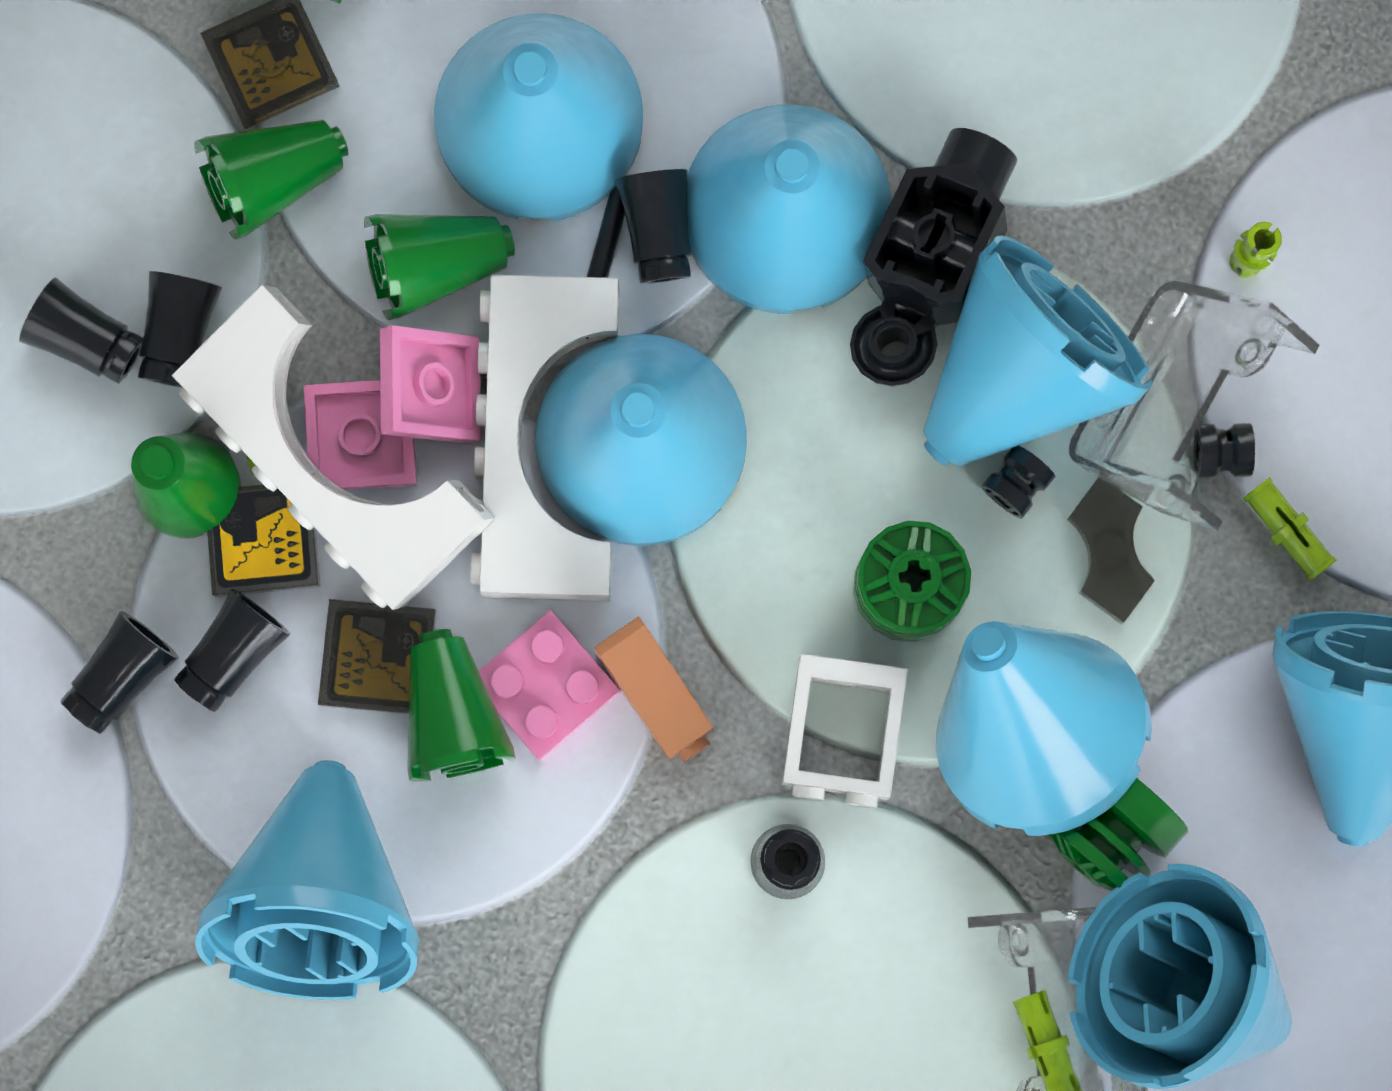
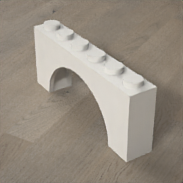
M491 275L490 290H481L480 322H489V342H479L478 373L487 374V394H477L476 424L477 426H486L485 447H475L474 475L475 479H484L483 499L477 500L495 518L482 531L481 552H472L471 584H480V593L483 598L610 601L611 542L597 541L575 534L552 519L541 507L532 494L524 476L520 439L524 414L529 400L546 373L571 352L593 343L618 337L620 291L618 278Z
M261 285L172 375L183 387L179 391V395L194 411L199 414L206 411L219 425L215 429V433L226 446L236 453L242 450L255 463L251 470L265 487L271 491H275L278 488L292 503L288 507L289 512L303 527L308 530H312L315 527L328 541L324 548L335 562L345 569L351 566L365 580L361 587L375 604L381 608H385L388 605L392 610L403 608L495 518L459 480H447L438 489L415 501L404 504H385L353 495L337 486L319 471L308 458L295 435L290 421L286 396L287 377L292 357L301 339L313 325L277 287Z

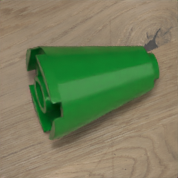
M324 120L206 136L196 140L194 143L195 154L203 151L206 153L208 164L200 166L199 170L208 195L221 222L232 219L236 225V228L229 232L235 240L247 236L343 169L342 158L349 154L346 141L337 126L330 128Z
M374 214L364 218V228L374 226L375 239L366 240L365 248L377 299L388 297L392 308L382 311L387 320L401 318L507 268V257L514 256L515 254L514 241L509 226H500L498 219L492 216Z
M197 433L155 436L139 444L132 456L131 469L135 499L142 515L153 527L169 536L189 539L204 535L203 533L216 527L225 518L227 520L236 501L237 493H240L241 479L231 455L216 440Z
M439 629L419 635L420 644L411 647L407 761L409 780L412 782L431 781L430 772L441 769V774H446L447 778L458 777L504 765L503 759L515 760L514 747L464 638L459 636L452 637L451 629Z

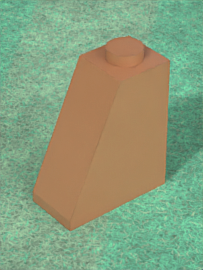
M639 616L594 647L597 658L669 761L679 755L685 763L711 745L705 736L713 732L714 727Z

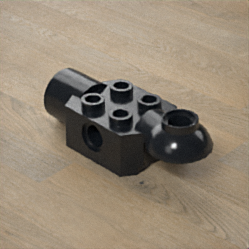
M952 129L934 166L907 169L863 260L868 284L882 301V304L862 316L853 329L850 341L853 362L862 375L877 384L887 386L904 385L924 375L934 361L938 346L935 332L936 326L958 323L980 253L996 236H1005L1007 232L1005 206L1001 203L1000 198L1017 164V157L1006 145L995 138L972 129ZM899 341L908 345L907 349L899 356H886L882 353L883 348L890 342Z

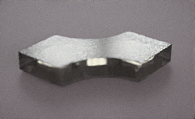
M1099 475L1070 514L1067 521L1080 533L1088 553L1087 577L1079 594L1122 625L1155 580L1139 562L1134 548V525L1143 506Z

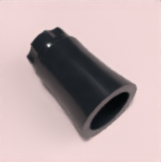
M688 170L650 171L615 179L626 216L633 260L635 264H638L640 284L668 282L691 277L689 260L687 258L691 256L687 221Z
M149 271L148 307L144 336L139 354L143 359L139 368L138 378L183 388L172 375L202 345L211 314L222 287L180 275Z
M55 277L45 286L33 304L21 329L19 342L48 351L83 367L97 376L103 374L110 380L120 384L135 364L140 353L143 338L128 331L127 325L105 314L78 296Z
M231 589L218 615L198 645L184 661L186 666L178 673L174 681L192 699L207 709L216 712L226 697H232L253 670L268 654L286 640L291 633L254 601L239 591Z
M120 611L106 637L88 663L71 682L73 687L64 695L60 702L79 722L101 734L113 719L118 720L132 701L179 657L166 642L131 615Z
M793 824L778 825L764 832L756 841L751 853V870L758 885L768 894L781 899H796L811 892L820 882L825 870V854L821 843L809 830ZM786 850H792L799 856V866L794 868L793 871H786L779 864V856Z

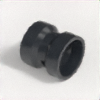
M1251 423L1234 424L1229 430L1218 429L1214 424H1197L1193 440L1196 476L1214 477L1218 472L1229 471L1235 477L1252 476L1255 465V437Z
M1018 445L1012 447L1004 457L1005 465L1000 472L991 473L981 488L1000 507L1015 517L1022 519L1033 506L1032 497L1037 491H1044L1056 476L1042 460Z

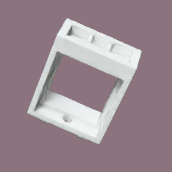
M807 654L800 655L782 785L793 786L792 796L824 800L825 791L846 794V804L877 808L878 798L888 800L891 797L908 669ZM811 681L889 692L877 782L799 771Z

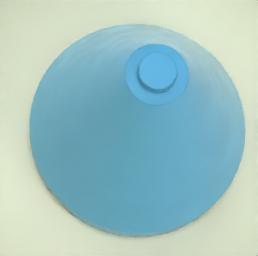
M530 13L509 17L489 25L471 37L457 51L446 67L438 86L434 106V126L439 149L448 170L459 186L471 198L489 210L505 217L517 220L518 217L531 219L549 218V221H556L573 217L596 206L609 196L612 189L616 186L615 179L627 176L636 159L641 143L643 104L639 85L631 66L620 50L606 36L589 25L573 18L556 14Z
M772 105L741 114L719 128L705 142L693 160L687 174L686 202L691 254L704 275L720 291L750 308L769 313L792 314V311L807 310L819 306L823 308L847 296L867 278L863 260L892 201L890 185L884 167L874 149L856 129L825 111L801 105Z
M996 236L978 257L923 429L924 435L927 438V441L924 443L926 450L936 461L945 466L950 462L957 466H962L1135 404L1153 386V382L1150 379L1141 384L1140 380L1150 369L1138 349L1110 315L1078 284L1071 289L1052 275L1050 271L1054 264L1027 245L1007 236Z
M630 334L607 339L589 347L569 361L552 381L543 398L535 431V448L541 475L549 493L561 510L571 520L599 535L600 538L633 546H651L678 540L709 522L721 510V507L730 497L738 483L745 462L747 428L741 402L732 384L721 369L703 353L683 342L650 334Z
M1325 611L1294 616L1289 619L1288 631L1283 634V627L1278 626L1276 629L1272 652L1276 669L1329 830L1336 834L1337 839L1344 844L1366 846L1370 841L1379 839L1392 823V616L1353 611Z
M997 621L986 622L974 628L968 634L963 644L937 724V760L945 782L957 800L971 815L984 824L998 829L999 825L1023 829L1027 836H1042L1068 831L1106 812L1127 792L1141 771L1137 763L1143 751L1145 740H1151L1152 722L1150 706L1146 694L1129 664L1117 652L1102 642L1071 632Z
M322 760L302 772L201 911L195 939L196 950L208 966L214 965L215 956L230 964V980L250 988L282 996L316 1000L355 999L357 986L360 984L380 981L379 991L384 993L401 986L413 976L417 967L419 938L356 778L350 771L346 770L343 764L332 760Z
M1168 864L1167 871H1162L1149 877L1138 873L1128 878L1120 888L1116 887L1100 902L1090 915L1076 942L1068 974V981L1076 984L1077 1012H1069L1074 1031L1084 1050L1098 1066L1127 1082L1153 1089L1184 1086L1277 1048L1286 1040L1292 1026L1291 1011L1264 925L1257 910L1239 888L1206 869L1186 864Z

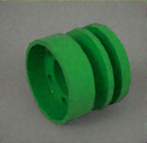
M908 520L886 527L869 542L855 570L853 594L859 613L873 630L892 640L916 642L937 635L959 614L970 593L971 568L965 550L950 532L930 522ZM908 566H915L917 575H926L927 580L922 582L918 592H911L909 583H900L899 578L905 575Z
M1136 778L1127 792L1103 814L1079 827L1048 836L1057 846L1059 854L1074 869L1097 887L1112 891L1116 887L1120 888L1123 882L1128 879L1122 872L1124 868L1133 875L1142 873L1147 877L1151 875L1150 869L1137 854L1142 847L1157 856L1166 858L1188 833V827L1159 796Z

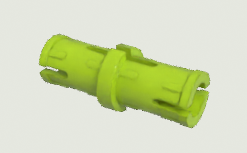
M1256 223L1250 230H1246L1240 235L1244 239L1243 241L1239 238L1236 240L1229 263L1233 272L1238 267L1242 269L1238 276L1245 278L1253 277L1271 265L1267 261L1268 259L1272 262L1274 261L1277 251L1282 244V235L1278 228L1273 233L1269 231V228L1273 225L1272 223Z
M1269 477L1243 497V499L1249 503L1274 534L1270 537L1276 546L1281 543L1305 572L1308 580L1311 581L1337 561L1334 556L1332 557L1306 523L1309 519L1304 512L1298 515Z
M1046 990L1012 1001L1030 1048L1026 1049L1029 1060H1035L1044 1082L1045 1090L1083 1091L1077 1075H1075L1066 1048L1070 1045L1067 1035H1061L1051 1010Z

